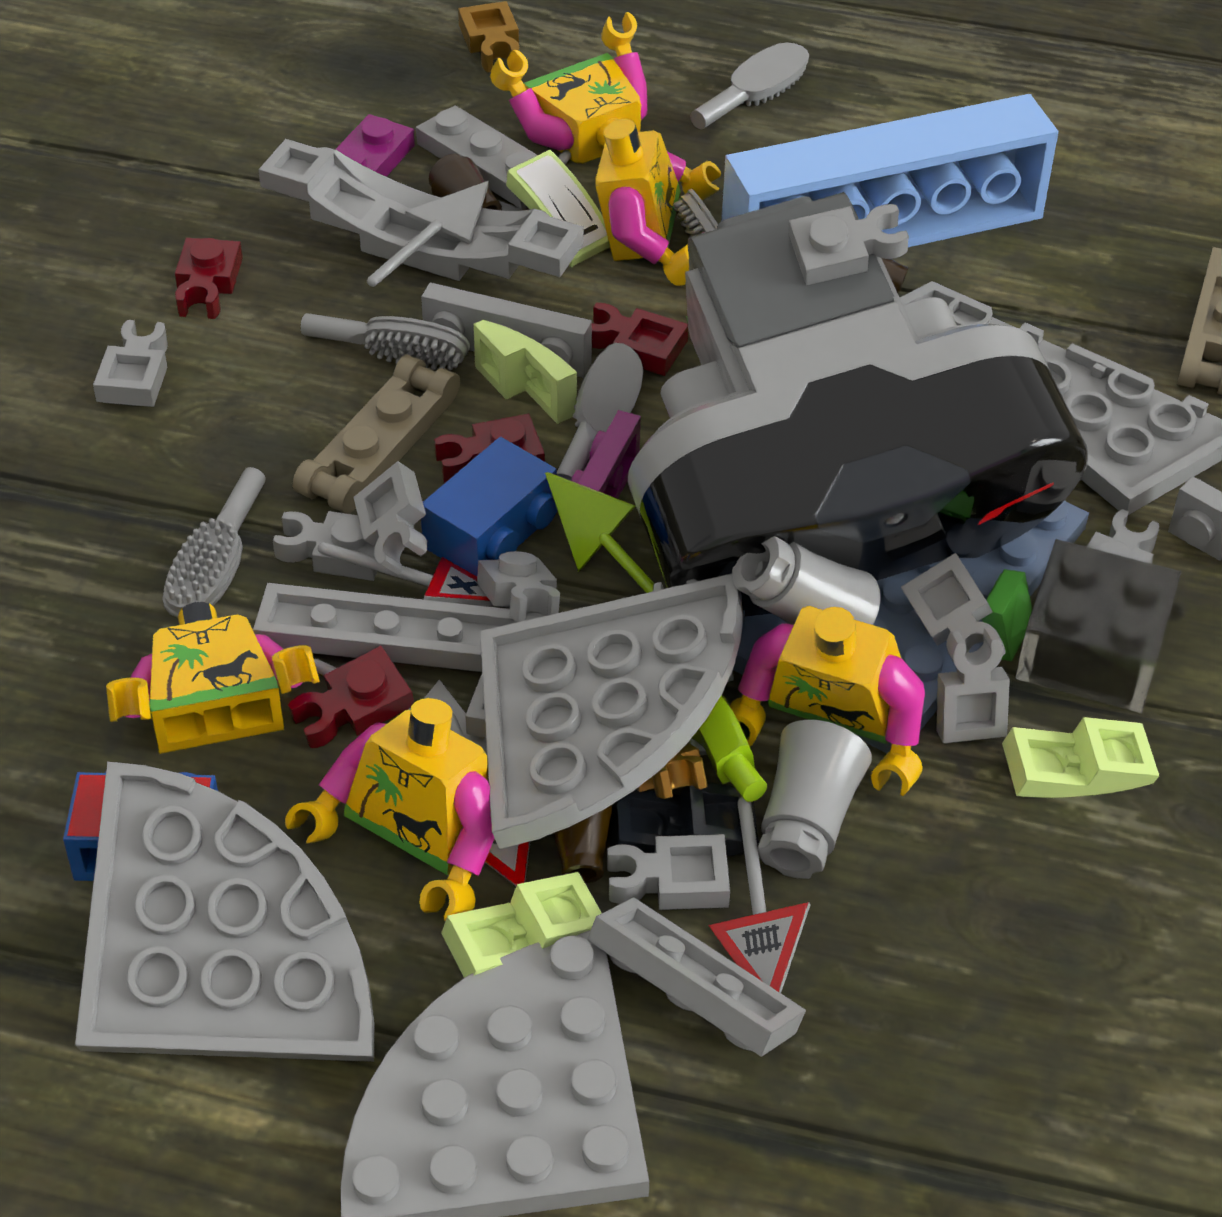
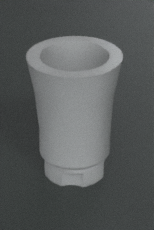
M762 533L757 534L742 546L740 557L732 569V580L739 591L749 595L751 601L757 606L778 616L789 624H795L801 608L806 606H812L821 610L829 607H842L853 615L854 620L871 625L874 624L878 615L880 589L876 579L870 573L838 564L807 550L789 539H779L775 536L768 537Z
M821 720L795 721L782 730L776 775L771 797L761 824L763 835L758 846L759 857L765 865L776 868L785 876L809 879L813 873L823 871L827 856L834 850L841 824L854 793L872 762L871 751L859 736L842 726Z

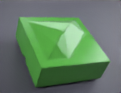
M1004 569L986 599L993 612L981 620L991 625L1000 636L1005 647V654L1001 660L1012 661L1034 620L1026 573Z

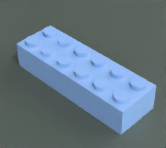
M1025 94L725 155L722 221L799 197L807 196L812 201L842 192L851 201L858 219L866 218L869 212L878 206L885 204L897 205L899 209L898 226L884 229L882 232L894 234L900 231H907L909 236L908 247L1042 219L1059 131L1032 95Z

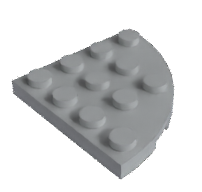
M732 574L480 631L492 833L499 850L541 839L606 809L633 792L660 771L689 742L706 721L722 695L734 668L741 642L743 622L742 594L735 587Z
M107 761L75 1046L80 1051L374 1062V1016L367 974L359 946L346 915L327 881L296 843L276 824L241 800L237 802L217 790L196 783L194 778L180 773L146 765Z
M591 930L576 936L560 938L553 945L543 949L538 942L501 957L500 960L503 965L475 976L473 973L468 975L438 997L407 1027L387 1052L370 1080L355 1114L344 1156L341 1180V1217H503L649 1197V1177L607 953L587 940Z

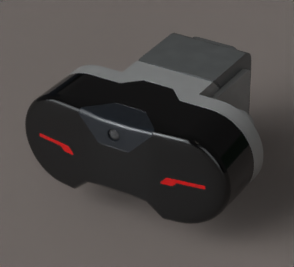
M844 192L812 201L807 196L799 197L725 219L718 224L716 230L689 237V271L685 272L688 331L701 365L675 374L662 386L660 394L670 419L660 426L644 444L633 460L628 473L629 489L666 587L671 588L687 584L688 580L692 579L702 581L732 574V569L741 556L746 553L760 554L766 552V548L762 543L773 536L783 540L788 545L795 542L807 550L838 564L868 572L878 581L947 559L955 553L962 559H975L1031 530L1056 510L1072 493L1080 482L1088 462L1087 445L1035 339L1026 331L1012 326L996 324H963L957 326L946 301L941 298L930 297L903 305L882 259L874 254L869 255L868 271L806 286L789 238V220L851 206L855 220H859L851 201ZM741 592L745 617L772 614L754 604L749 595Z

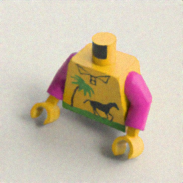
M626 12L622 19L624 33L614 30L610 16L601 33L602 41L606 47L616 51L617 57L614 59L609 53H605L530 80L524 84L521 79L527 72L528 61L520 51L513 50L508 56L507 65L510 71L505 67L501 58L496 60L491 69V81L498 89L510 91L513 98L509 102L526 135L533 143L556 149L560 153L568 150L571 153L570 160L574 163L583 164L602 156L605 144L603 130L609 123L615 120L629 119L635 123L637 132H640L641 121L647 115V85L638 52L632 53L630 42L637 29L636 19L631 13Z
M615 120L609 123L603 130L605 144L596 176V191L614 261L645 258L652 264L659 261L663 264L664 273L672 284L676 286L686 285L685 272L689 271L688 245L676 253H673L668 248L676 215L673 204L679 201L681 192L678 181L681 182L685 194L688 190L693 189L700 199L704 200L719 191V187L711 182L721 177V171L711 161H706L691 170L686 167L684 159L666 150L660 133L654 130L637 132L636 125L632 120Z
M193 602L187 604L178 613L179 625L161 628L153 635L152 654L141 658L131 677L117 679L106 685L110 722H115L118 718L126 716L127 718L140 717L141 720H149L152 714L160 754L284 730L278 686H280L281 694L291 692V688H296L303 682H312L313 684L320 682L311 647L299 645L283 649L268 636L254 634L247 617L237 614L218 618L214 606L210 603Z
M806 606L801 608L794 625L782 623L757 639L753 645L738 690L743 695L730 704L738 721L744 723L749 728L750 736L747 739L749 746H752L766 720V713L760 703L761 701L769 700L768 704L771 708L809 720L834 723L850 730L856 735L884 744L890 742V751L872 771V784L876 790L880 791L889 780L891 771H894L902 780L900 794L904 796L922 772L921 760L911 750V746L919 743L925 690L923 682L901 658L895 636L887 629L854 620L853 615L842 607H829L821 610L812 606Z
M426 698L414 702L411 710H405L387 724L375 723L353 740L342 751L319 783L324 790L317 800L294 805L286 815L285 825L287 829L298 828L308 819L311 812L315 817L316 827L314 832L309 835L306 843L328 839L336 832L338 827L336 807L340 802L346 804L344 809L345 817L442 873L449 874L447 879L434 880L426 884L420 894L419 901L423 912H438L443 907L446 895L448 894L449 906L444 915V921H446L448 915L474 909L475 894L468 882L472 874L479 876L495 838L492 833L487 755L481 746L450 730L453 711L447 703L438 699Z

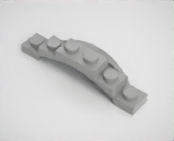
M285 139L259 168L260 186L262 188L308 201L312 220L360 234L362 252L388 260L428 226L407 216L405 211L440 198L383 176L337 150L328 147L316 148ZM481 208L470 244L442 231H438L402 264L460 281L469 267L510 279L519 265L561 277L583 245L584 226L550 217L545 211L535 208L523 211Z

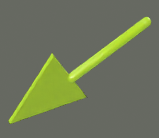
M545 472L578 571L582 570L603 545L646 593L653 592L654 582L611 536L635 508V505L555 474Z

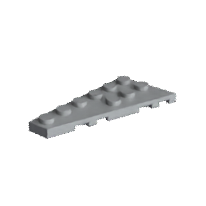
M933 281L900 297L903 305L930 297L943 299L946 301L957 326L963 324L1012 326L992 317V307ZM1026 322L1019 328L1029 333L1035 339L1053 378V387L1047 402L1040 412L1021 430L1118 511L1124 509L1129 511L1128 515L1188 481L1192 476H1196L1222 461V419L1207 413L1208 403L1190 395L1182 402L1155 390L1153 379L1073 343L1065 350L1043 340L1044 330Z

